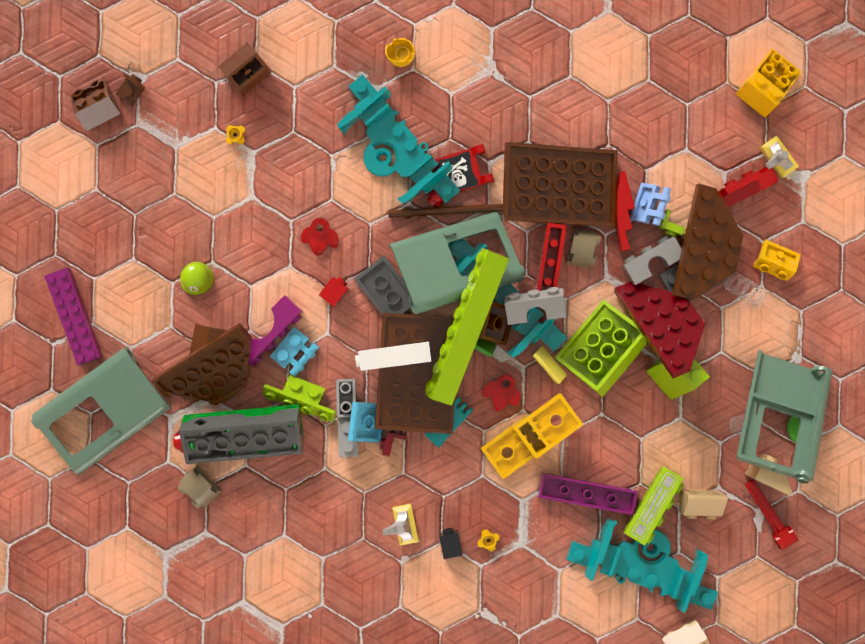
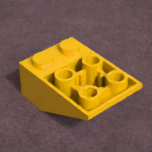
M772 48L735 94L765 118L778 106L802 72Z

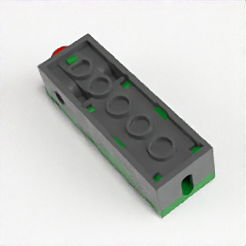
M297 404L184 415L180 429L173 437L174 447L184 453L186 464L302 454L304 432L300 406Z

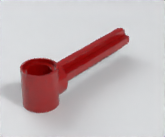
M754 479L748 480L745 483V487L774 531L772 537L778 547L783 551L799 541L791 527L783 525Z

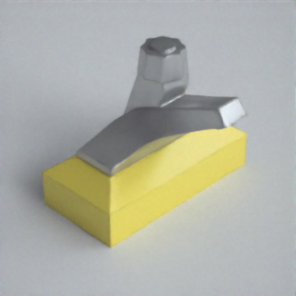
M775 136L760 147V150L768 159L765 165L768 169L774 168L781 179L799 167L778 136Z
M412 504L392 507L395 523L382 529L383 535H398L400 546L419 542Z

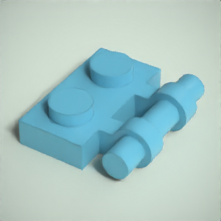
M293 327L270 357L283 368H286L291 363L294 367L289 373L295 377L304 370V365L309 359H313L319 346L313 343L308 348L305 344L309 338L296 327ZM302 350L304 355L297 361L294 357Z

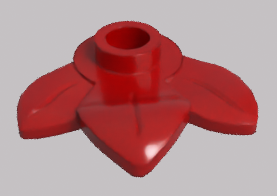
M324 218L314 219L311 226L305 228L301 233V242L310 243V248L316 256L322 254L327 246L338 247V235L336 231L330 228L329 222ZM319 224L322 225L323 230H317L316 226Z
M501 375L497 381L488 382L482 391L483 397H492V404L497 412L504 409L508 403L518 406L520 401V393L515 388L514 378L510 375ZM505 380L509 382V386L506 388L502 386V382Z

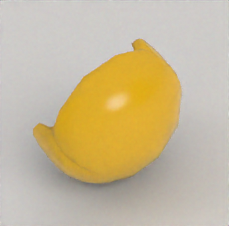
M394 38L385 47L386 57L396 67H405L415 58V47L411 41L405 38Z

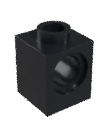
M453 528L443 529L442 533H439L443 559L463 556L458 530Z

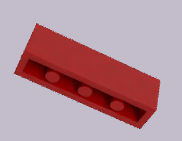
M547 223L545 225L535 290L543 291L558 285L567 225Z

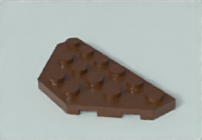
M700 183L695 186L672 292L674 297L689 301L694 300L736 273L743 234L717 188Z
M238 323L155 376L151 382L165 396L172 397V395L182 396L186 400L197 402L203 400L210 402L209 404L218 405L245 389L248 384L252 336Z

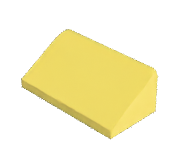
M543 346L532 354V357L556 384H560L566 377V372Z

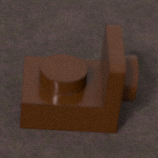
M125 73L124 77L126 79L115 94L133 106L145 87L141 84L142 80L134 74L129 76Z

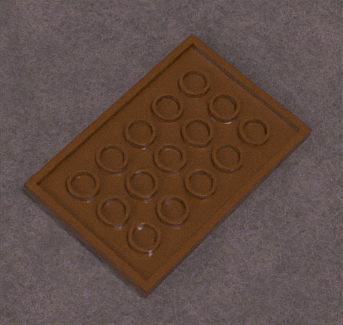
M506 142L504 150L502 221L615 227L618 150Z
M382 313L380 348L429 342L431 362L379 368L375 429L453 433L454 402L451 406L430 399L425 394L427 382L432 378L433 366L439 360L440 348L446 342L447 330L452 326L454 317Z

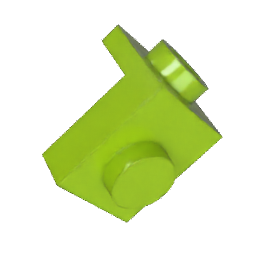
M666 209L664 211L666 213L665 218L662 219L657 229L665 231V235L676 238V236L683 235L685 227L667 221L671 210Z

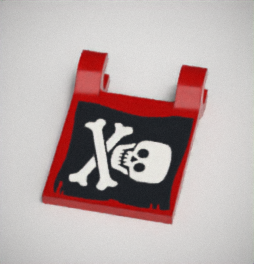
M483 144L434 159L438 163L436 166L437 170L449 161L452 165V170L447 176L460 191L495 182L492 173L481 176L476 155L486 153Z

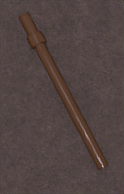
M503 204L416 209L403 207L404 209L388 210L389 218L404 217V219H409L412 216L503 211Z

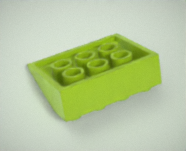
M603 299L556 355L555 359L603 397L648 342L634 321Z

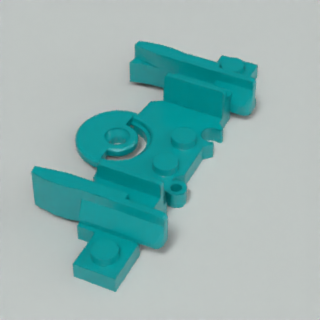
M363 74L348 86L360 102L354 106V110L342 118L337 126L345 135L350 127L361 118L368 127L366 134L371 140L365 148L363 155L364 164L369 172L376 176L385 177L397 171L403 178L410 177L416 183L406 194L397 198L403 205L414 200L422 191L428 195V193L435 190L446 204L461 192L447 176L452 170V165L449 161L433 174L431 170L438 163L430 154H425L429 150L428 144L422 142L418 146V140L406 127L405 119L402 122H396L395 117L399 112L393 111L386 102L391 97L387 87H383L377 92ZM388 145L394 150L396 160L392 167L389 166L392 161L391 152L386 148L376 150L375 146ZM380 155H386V160L380 161Z
M465 239L448 244L451 254L457 259L455 264L461 276H467L474 270L476 256L481 252L482 248L488 250L487 246L483 243H479L473 248ZM512 284L498 288L493 301L505 305V296L514 292L519 293V291ZM533 307L527 312V323L512 324L511 329H515L524 337L506 353L514 358L530 342L535 344L539 339L552 351H555L567 337L553 324L556 319L547 320L546 318L542 324L538 323L537 321L544 314L537 307Z
M607 518L603 525L599 540L592 539L590 546L575 541L571 542L566 560L586 566L585 576L593 581L598 564L600 563L602 564L600 573L608 575V577L615 575L618 583H624L627 577L630 582L648 588L651 593L655 587H660L661 591L659 594L661 596L667 594L672 599H677L675 605L683 613L686 612L689 602L710 610L713 609L718 591L700 585L707 565L708 555L696 548L691 571L679 566L677 559L669 556L671 546L668 538L661 531L654 529L653 533L655 536L650 543L654 545V549L648 551L647 547L649 544L646 543L645 546L642 545L641 547L642 552L648 558H655L660 552L663 553L656 560H645L639 555L638 544L640 543L636 540H633V543L621 541L619 544L610 543L613 528L617 521Z

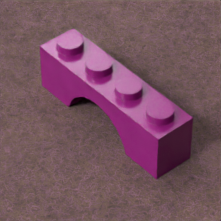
M284 295L271 308L274 315V325L270 333L261 339L252 338L249 366L252 364L256 366L262 360L261 355L265 351L269 352L276 345L274 341L278 337L282 339L289 332L287 328L292 323L295 325L302 318L301 313L303 311L287 295Z

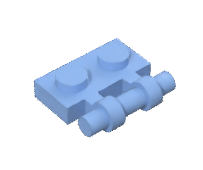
M641 183L630 220L649 224L651 217H654L652 224L660 226L662 219L665 218L666 213L664 211L666 205L671 199L669 196L671 188L664 187L661 194L659 193L661 187ZM658 200V201H659L658 208H657V210H654L656 201Z

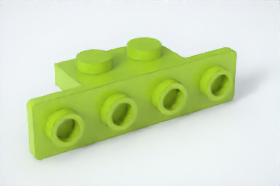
M290 375L283 391L267 384L263 387L262 395L268 400H276L285 406L299 404L300 410L304 414L315 415L326 422H333L336 416V411L319 405L325 393V388Z

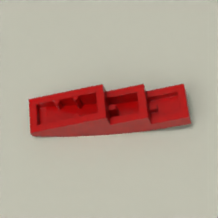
M625 171L618 174L616 189L615 231L619 252L630 250L625 231L633 229L628 211L635 208Z

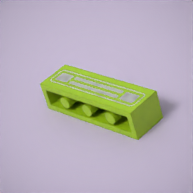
M661 466L622 533L644 546L646 543L650 544L655 536L653 533L656 526L660 527L665 517L662 515L666 509L670 510L674 503L673 496L675 493L679 494L682 490L684 478Z

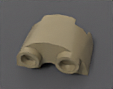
M574 227L566 264L589 269L590 265L594 266L597 257L594 251L595 247L600 245L601 236H598L597 232Z
M197 464L180 479V485L178 486L180 492L184 495L187 494L192 499L191 503L198 509L201 506L207 507L222 492L214 482L208 479L205 472Z

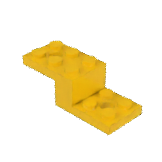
M558 393L530 415L526 414L480 449L502 479H505L533 457L537 459L584 424L562 394ZM553 415L561 417V423L557 426L552 425L550 422ZM505 447H509L513 451L512 455L508 458L502 456V450Z

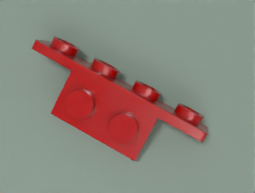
M765 167L755 173L750 170L742 174V179L737 182L735 179L724 183L725 188L718 192L728 208L778 183L779 180L773 168L768 169Z

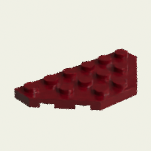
M628 282L615 287L614 293L672 379L690 372L705 323L689 300L674 297L670 291L641 283L633 285L632 282Z

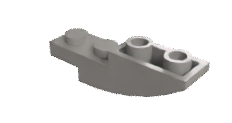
M337 379L336 399L339 458L359 457L358 442L348 441L352 403L357 402L356 380Z

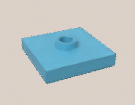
M352 403L348 441L381 442L383 430L375 429L377 403Z

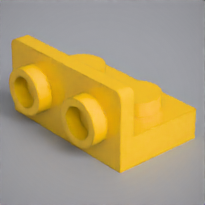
M765 239L753 267L776 276L781 280L788 281L797 271L801 254Z

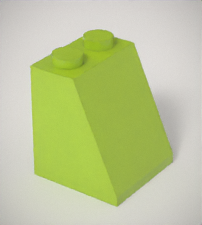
M660 359L646 370L670 400L695 390L710 377L695 359L690 372L672 379Z

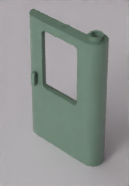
M497 212L388 244L389 248L392 249L409 292V304L414 315L461 300L462 292L469 283V275L461 276L448 247L449 243L491 230L497 231L509 258L498 288L524 279L525 269L518 261Z
M127 347L122 348L31 415L33 426L41 430L69 467L78 475L172 408L136 364L137 360L134 354ZM88 397H93L111 419L114 426L77 454L72 455L54 434L50 426Z
M758 350L736 458L742 462L795 478L799 483L808 484L809 481H813L833 371L824 366H815L812 369L766 355L762 353V350ZM765 408L796 417L800 420L791 468L756 456Z

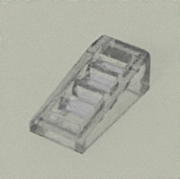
M737 272L731 275L723 285V288L754 308L760 306L768 293L766 289ZM735 279H739L736 286L732 288L731 285ZM742 283H745L744 288L739 292L738 289ZM749 287H751V292L748 296H746V292L748 291ZM756 292H759V294H758V296L756 297V299L753 300L752 298H753V296L755 295V293H756Z

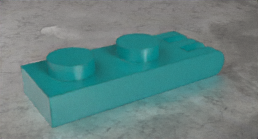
M460 397L454 402L453 432L473 411L471 407L466 412L463 411L468 405L466 402L460 407L458 406L462 400ZM426 432L424 435L439 448L451 434Z

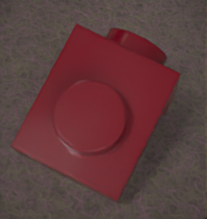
M388 430L386 438H382L380 449L383 450L382 455L390 456L394 438L405 440L406 434H403V431Z

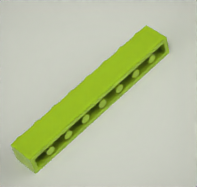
M484 248L476 256V265L469 274V283L462 292V301L455 310V319L452 326L447 330L446 342L440 348L439 360L434 364L432 378L427 382L425 394L430 399L451 406L509 261V258Z

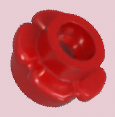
M433 190L431 193H428L429 197L427 200L433 207L436 205L441 207L440 204L444 201L437 192Z

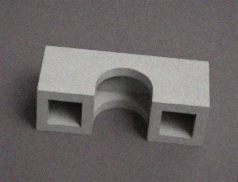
M665 236L657 241L659 245L653 248L650 245L641 250L642 254L635 258L632 255L624 260L625 264L621 267L633 285H637L652 276L648 268L651 258H659L665 267L680 260L682 249L675 237L668 238V236Z
M551 287L543 291L531 290L528 293L522 294L514 292L505 296L508 325L527 323V312L533 307L544 309L547 320L567 317L563 288Z

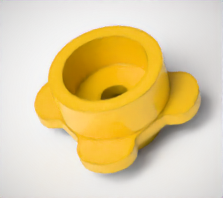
M241 125L239 127L227 126L226 142L228 144H243L245 142L243 138L245 128Z
M484 529L481 532V539L478 540V546L494 551L499 535Z

